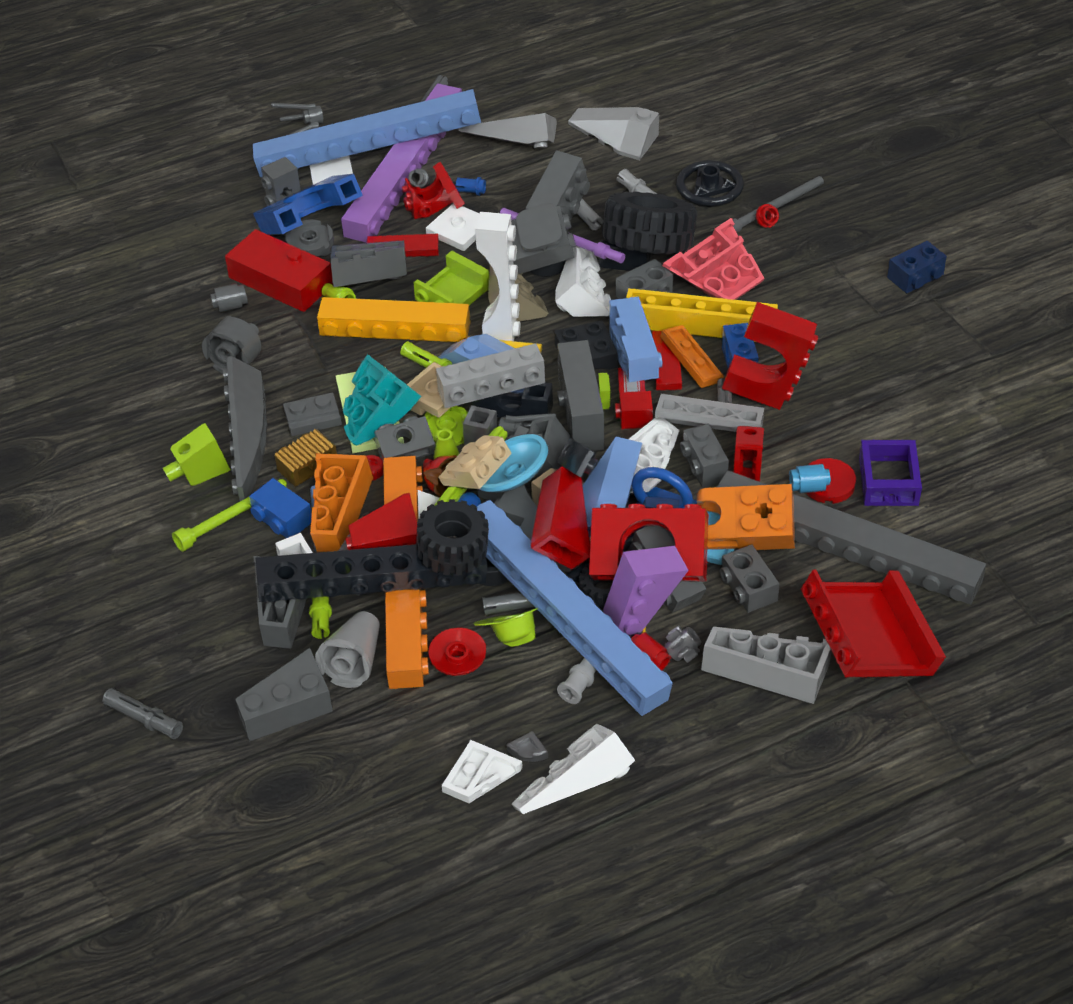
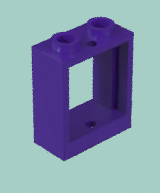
M861 440L859 462L864 506H919L922 484L916 441ZM871 461H908L911 480H873Z

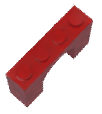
M757 302L749 319L744 337L777 350L784 357L785 362L778 365H764L734 354L722 389L780 410L784 400L789 402L794 387L791 385L798 384L802 370H799V368L806 367L810 353L807 352L808 349L813 351L818 340V335L814 334L817 323Z
M601 504L600 508H592L589 575L593 580H614L628 537L641 527L653 525L665 528L673 535L675 547L689 570L681 581L706 582L708 512L698 504H687L684 508H673V505L658 504L656 508H645V505L629 504L628 508H617L615 504Z

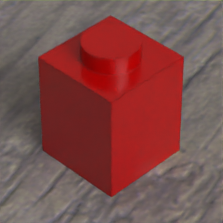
M651 391L620 392V403H615V418L621 420V429L643 428L653 420Z

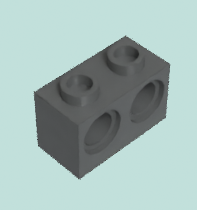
M654 259L617 277L616 297L618 299L626 298L628 288L672 293L673 274L663 267L659 261Z
M753 545L722 556V568L719 570L721 579L725 584H729L733 590L735 600L738 604L742 603L748 613L778 601L779 582Z

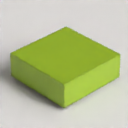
M598 373L603 409H609V374Z

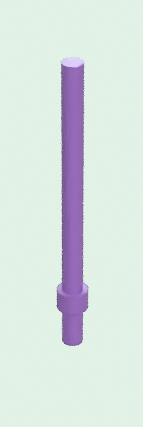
M502 208L500 211L501 214H511V220L516 219L519 214L506 208ZM574 235L576 246L591 251L595 256L602 259L609 258L623 263L625 254L610 249L609 245L602 242L597 244Z

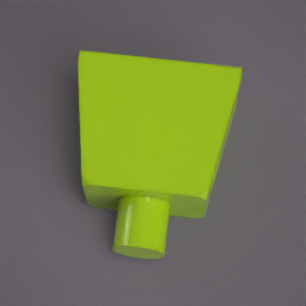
M205 423L171 446L170 450L176 461L163 467L170 482L185 475L192 486L230 471L214 436Z

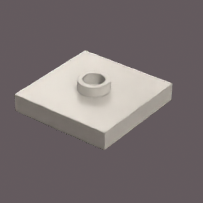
M453 203L426 227V234H438L440 241L465 251L476 241L475 228L479 213L463 206L457 209Z

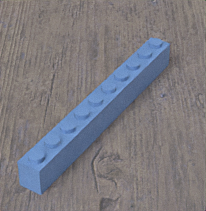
M471 89L254 143L253 158L259 176L263 177L261 167L283 157H286L297 168L478 124L481 123L474 90Z
M491 500L478 505L477 511H482L489 523L486 557L535 608H538V611L641 716L668 701L673 683L668 674L661 671L651 661L649 655L642 652L632 642L629 635L623 633L613 623L611 617L604 614L595 605L592 598L586 596L576 586V583L558 568V565L553 560L531 549V540L518 525H515L506 516L501 508H498Z

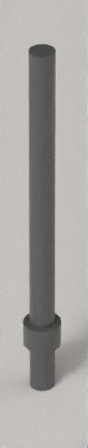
M817 176L767 204L779 208L822 185L824 180L821 176ZM757 209L739 219H732L734 222L733 227L737 233L741 231L742 227L756 220Z

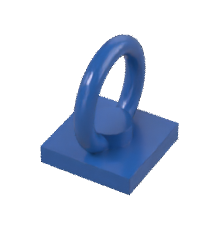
M647 467L639 470L633 477L632 490L638 500L636 504H643L645 497L679 500V508H684L687 504H697L696 500H693L688 485L679 476L666 469ZM648 478L664 480L676 488L680 495L654 487L649 492H645L643 481Z

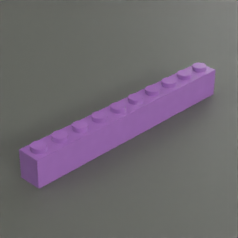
M437 83L425 101L462 92V89ZM446 132L393 145L361 190L363 196L355 199L341 218L344 237L367 243V236H375L379 233L381 225L385 220H388L390 212L394 206L398 205L404 193L402 186H405V178L408 179L411 171L421 169L423 164L427 163L428 157L432 151L436 150L438 142L441 138L445 137Z

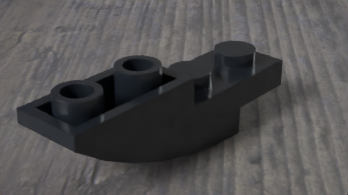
M569 438L557 462L579 477H584L586 473L591 475L598 460L594 458L597 454L588 446Z

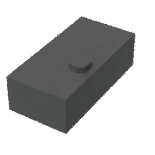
M588 340L557 343L558 380L561 390L557 391L559 406H564L570 438L588 446L593 451L604 450V411Z

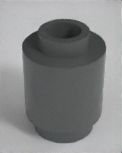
M236 283L214 288V294H210L213 308H218L219 312L241 308L243 304L248 303L243 284L237 285Z

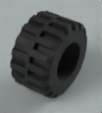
M449 499V502L437 501V505L431 504L427 507V511H422L417 522L416 551H418V557L420 560H423V564L426 567L431 566L432 571L436 573L442 571L443 575L450 576V573H455L457 576L462 575L463 571L469 573L473 571V566L478 568L482 564V560H485L487 554L489 523L485 519V514L482 511H477V506L474 504L469 506L467 501L455 502V499ZM447 536H456L459 538H447Z

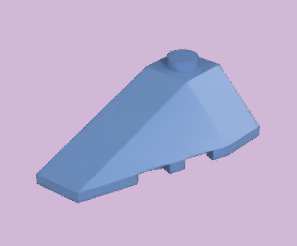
M615 437L591 475L583 484L590 538L592 508H600L601 504H615L617 508H626L642 442Z

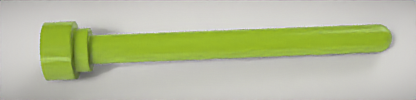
M284 479L278 480V482L287 487V482ZM245 498L191 529L189 527L178 529L172 533L174 543L182 552L193 547L196 538L251 508L250 498Z

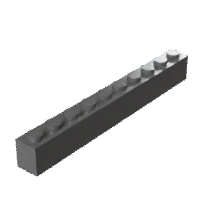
M727 470L717 487L767 484ZM793 494L795 541L845 558L848 561L856 562L878 572L887 574L889 570L899 571L904 581L951 597L954 600L972 604L983 582L987 563Z

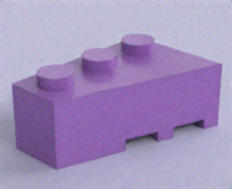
M675 546L623 552L603 609V613L610 616L613 623L623 633L628 635L641 633L689 571Z

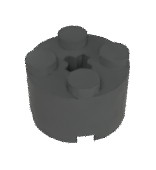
M226 316L203 340V354L207 360L210 358L213 361V367L223 373V368L227 367L228 356H233L250 365L261 352V340L258 335L259 329L253 323H247L242 319Z

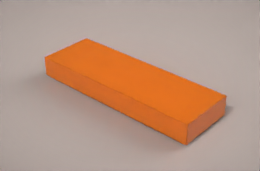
M683 325L662 330L660 337L701 388L717 384V381L724 377Z

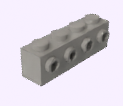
M535 343L436 368L438 392L444 407L449 408L545 383L544 359Z

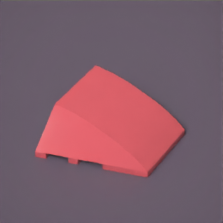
M732 218L715 228L711 236L684 254L679 252L662 265L684 278L708 296L714 298L737 300L764 280V276L753 256L747 253L743 245L744 240L742 236H738L735 231Z

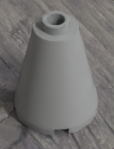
M365 611L357 612L319 646L315 654L316 663L321 674L324 675L326 673L332 678L330 682L345 688H355L369 678L380 623L373 614Z

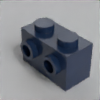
M925 241L891 258L887 278L907 294L944 275L947 256L929 241Z

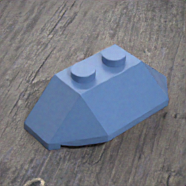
M488 334L471 336L452 344L439 358H446L452 364L515 348ZM523 388V389H519V390H515V391H511V392H512V393H522V392L524 391V388Z

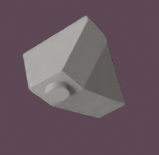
M640 107L578 108L568 120L570 126L587 136L593 135L597 137L599 143L612 146L613 151L617 154L639 161L659 135V113Z
M546 113L478 123L459 128V131L469 135L534 146V149L547 148V144L554 143L557 120Z

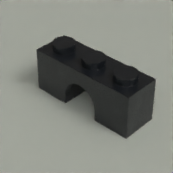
M545 382L524 388L522 393L508 392L472 401L471 405L495 410L497 417L500 418L506 417V415L551 414L553 407L552 383Z

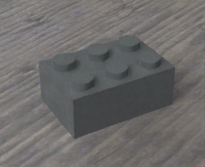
M556 150L526 209L550 203L555 206H561L563 214L568 213L571 220L573 215L577 214L583 195H586L590 188V182L588 181L582 158Z

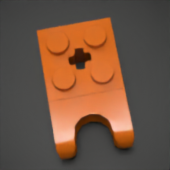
M792 484L703 488L698 491L697 504L705 508L706 511L721 515L715 524L708 525V549H741L749 545H753L756 550L795 549Z

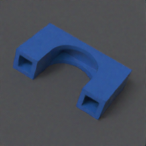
M354 174L335 175L253 214L261 232L268 235L284 234L303 225L300 218L326 207L347 204L363 196Z

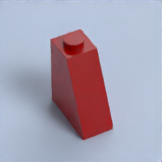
M410 493L397 497L350 524V537L345 538L347 550L415 545L417 543V520Z

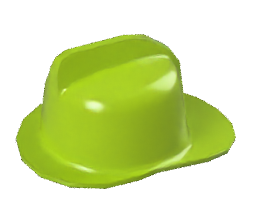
M538 608L521 614L487 618L473 624L475 626L491 625L499 641L511 647L519 646L535 639L533 611L538 610Z

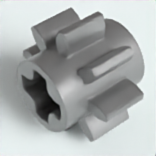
M678 625L666 636L668 642L665 644V648L676 661L684 658L688 663L700 652L698 646L701 644V640L690 627L682 630Z

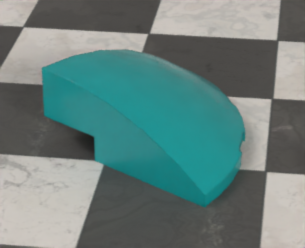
M368 354L352 379V383L355 385L352 395L345 398L343 413L348 417V424L344 426L347 437L356 446L375 437V431L385 424L394 425L422 397Z

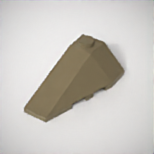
M490 265L488 300L491 305L499 295L500 289L497 276ZM517 273V279L514 280L515 284L519 285L518 298L515 299L516 303L520 304L519 317L516 318L517 321L546 317L549 313L544 301L540 296L537 295L535 297L531 291L534 287L522 276L523 273Z

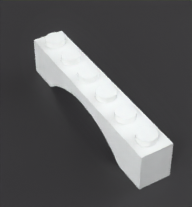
M480 212L475 228L476 247L493 267L500 289L495 301L486 309L482 331L483 334H488L498 340L514 341L515 336L520 335L521 328L520 321L516 319L519 317L520 304L515 301L518 298L519 285L514 282L517 279L518 266L513 263L516 260L517 246L512 244V241L515 240L516 226L511 225V214Z

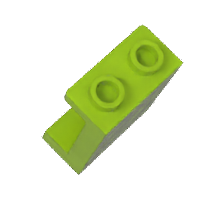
M451 251L446 255L447 267L427 283H423L418 279L414 282L415 300L418 302L470 305L489 290V270Z

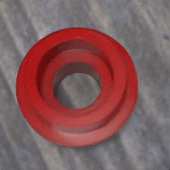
M763 204L757 209L756 220L761 227L770 228L778 221L779 212L771 204Z

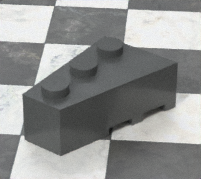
M404 240L332 246L331 268L333 287L386 278L399 279L407 275Z
M253 556V557H254V565H255V575H256V560H255V558H256V557H260V556ZM256 575L258 618L263 645L291 649L307 598L259 602Z

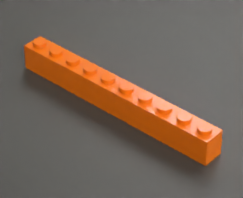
M416 456L384 458V505L405 493H410L418 522V490L423 491V487L418 486V482H423L422 466H417ZM409 589L385 592L386 670L389 689L424 687V675H429L428 657L423 658V652H428L427 634L422 635V629H427V613L422 612V607H427L426 590Z

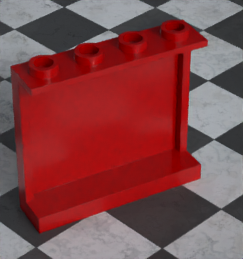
M813 569L801 588L803 595L845 677L933 676L946 658L899 571L889 570L882 583L822 582L817 570Z

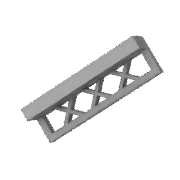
M661 394L655 410V417L664 418L669 423L701 426L709 423L711 429L737 432L738 426L763 427L764 408Z

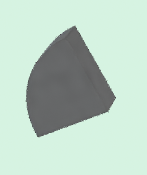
M533 731L507 744L508 752L520 760L536 762L548 758L547 750Z

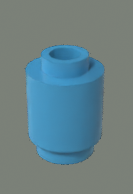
M823 464L796 466V469L789 471V481L792 484L793 491H798V493L825 491L826 485L831 483L830 471L825 469Z

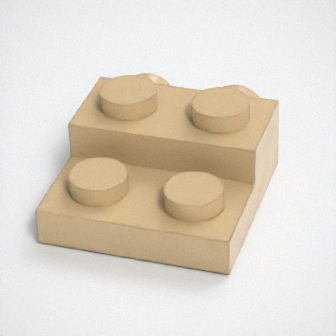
M433 362L407 384L422 396L411 408V411L419 415H423L427 411L439 418L451 408L444 407L437 387L436 368L443 366Z
M483 435L476 442H470L462 448V452L454 461H451L446 466V469L438 478L444 486L480 489L512 453L503 437Z

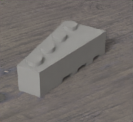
M713 627L704 645L701 670L814 704L829 667L832 650L826 639H823V643L809 642V637L797 636L796 640L778 638L779 634L775 633L756 636L749 630Z

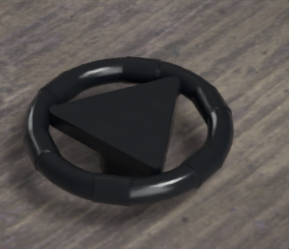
M704 160L687 165L681 170L677 176L676 186L680 195L687 201L700 206L713 207L734 201L741 194L744 181L740 172L733 166L721 161ZM720 170L728 173L735 183L721 177ZM698 171L693 194L686 187L685 179L693 172ZM730 191L728 194H726V195H724V196H721V197H716V198L710 197V196H714V195H717V194H721V193Z

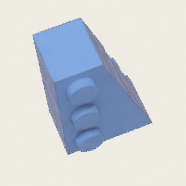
M639 296L609 300L610 337L617 350L618 361L628 381L635 382L659 378V368L663 365L662 356L657 351Z

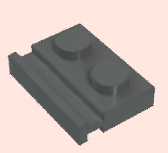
M333 392L283 404L291 436L309 433L310 431L313 432L314 429L322 430L342 425Z

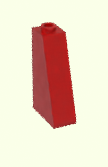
M560 467L542 481L531 539V549L573 569L590 557V541L582 477L564 467Z

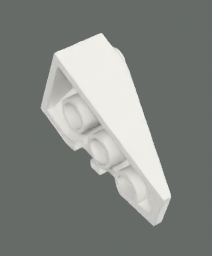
M576 246L573 248L574 258L568 259L565 262L556 287L555 302L562 311H567L573 317L609 316V300L611 298L610 295L604 294L603 288L606 284L597 273L601 270L597 258L593 252Z
M655 417L629 438V440L642 442L635 474L647 467L666 468L679 430L664 418ZM645 479L643 481L644 491L649 492L661 482V479Z
M595 724L567 748L570 754L560 761L555 760L549 766V775L546 778L540 777L536 779L512 805L516 810L525 814L614 778H620L629 771V766L635 759L615 732Z

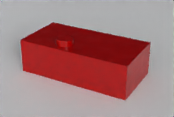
M257 229L225 255L229 278L302 312H305L322 296V288L325 284H333L330 262Z

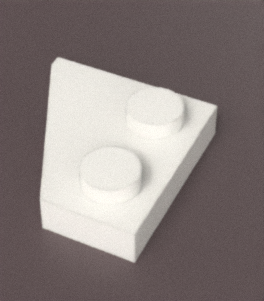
M470 740L442 784V792L464 802L471 803L519 773L522 769V761Z

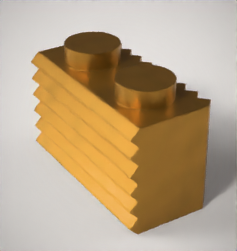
M314 429L313 432L310 431V433L302 435L292 445L289 444L282 447L275 453L277 470L296 487L314 476L315 469L317 468L316 453L337 454L336 446L319 430Z

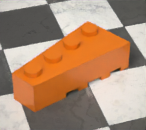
M316 453L317 468L314 474L316 482L315 489H313L314 507H312L310 534L317 552L338 551L345 538L350 534L349 525L359 518L373 476L367 456Z

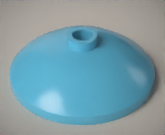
M534 434L520 435L506 440L505 443L512 454L480 490L492 493L516 489L530 481L546 461L548 446L541 436Z

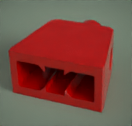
M738 426L736 434L734 473L759 482L764 428ZM743 461H752V467H743Z

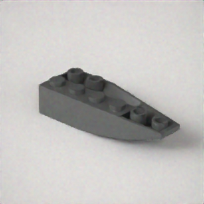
M228 356L227 367L223 368L224 382L228 383V385L224 386L225 400L230 401V404H228L229 419H231V422H229L230 437L233 438V441H230L231 456H234V460H231L232 475H236V479H232L233 494L239 495V500L242 501L251 495L263 462L267 437L265 388L260 370L233 356Z

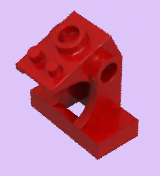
M441 162L433 166L436 172L434 182L424 189L413 187L409 180L405 178V186H402V191L406 192V197L403 198L406 210L412 213L414 219L429 217L452 202L457 209L465 204Z

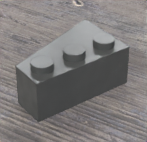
M650 525L635 532L628 551L675 546V540L673 535L665 528ZM680 581L663 604L674 613L701 600L706 587L703 582Z
M310 648L235 699L240 720L249 742L333 712L329 689Z

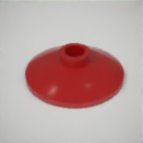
M467 628L447 629L439 633L429 646L431 664L438 671L452 676L465 675L475 671L482 665L486 657V644L483 638L475 631Z

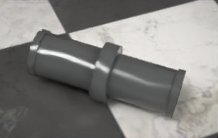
M423 169L413 170L408 175L410 183L416 187L427 186L431 181L429 173Z

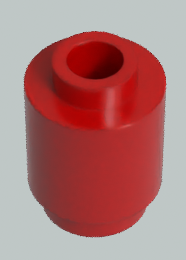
M646 632L640 635L635 634L631 638L632 642L642 652L647 653L651 661L663 671L671 659L667 649Z

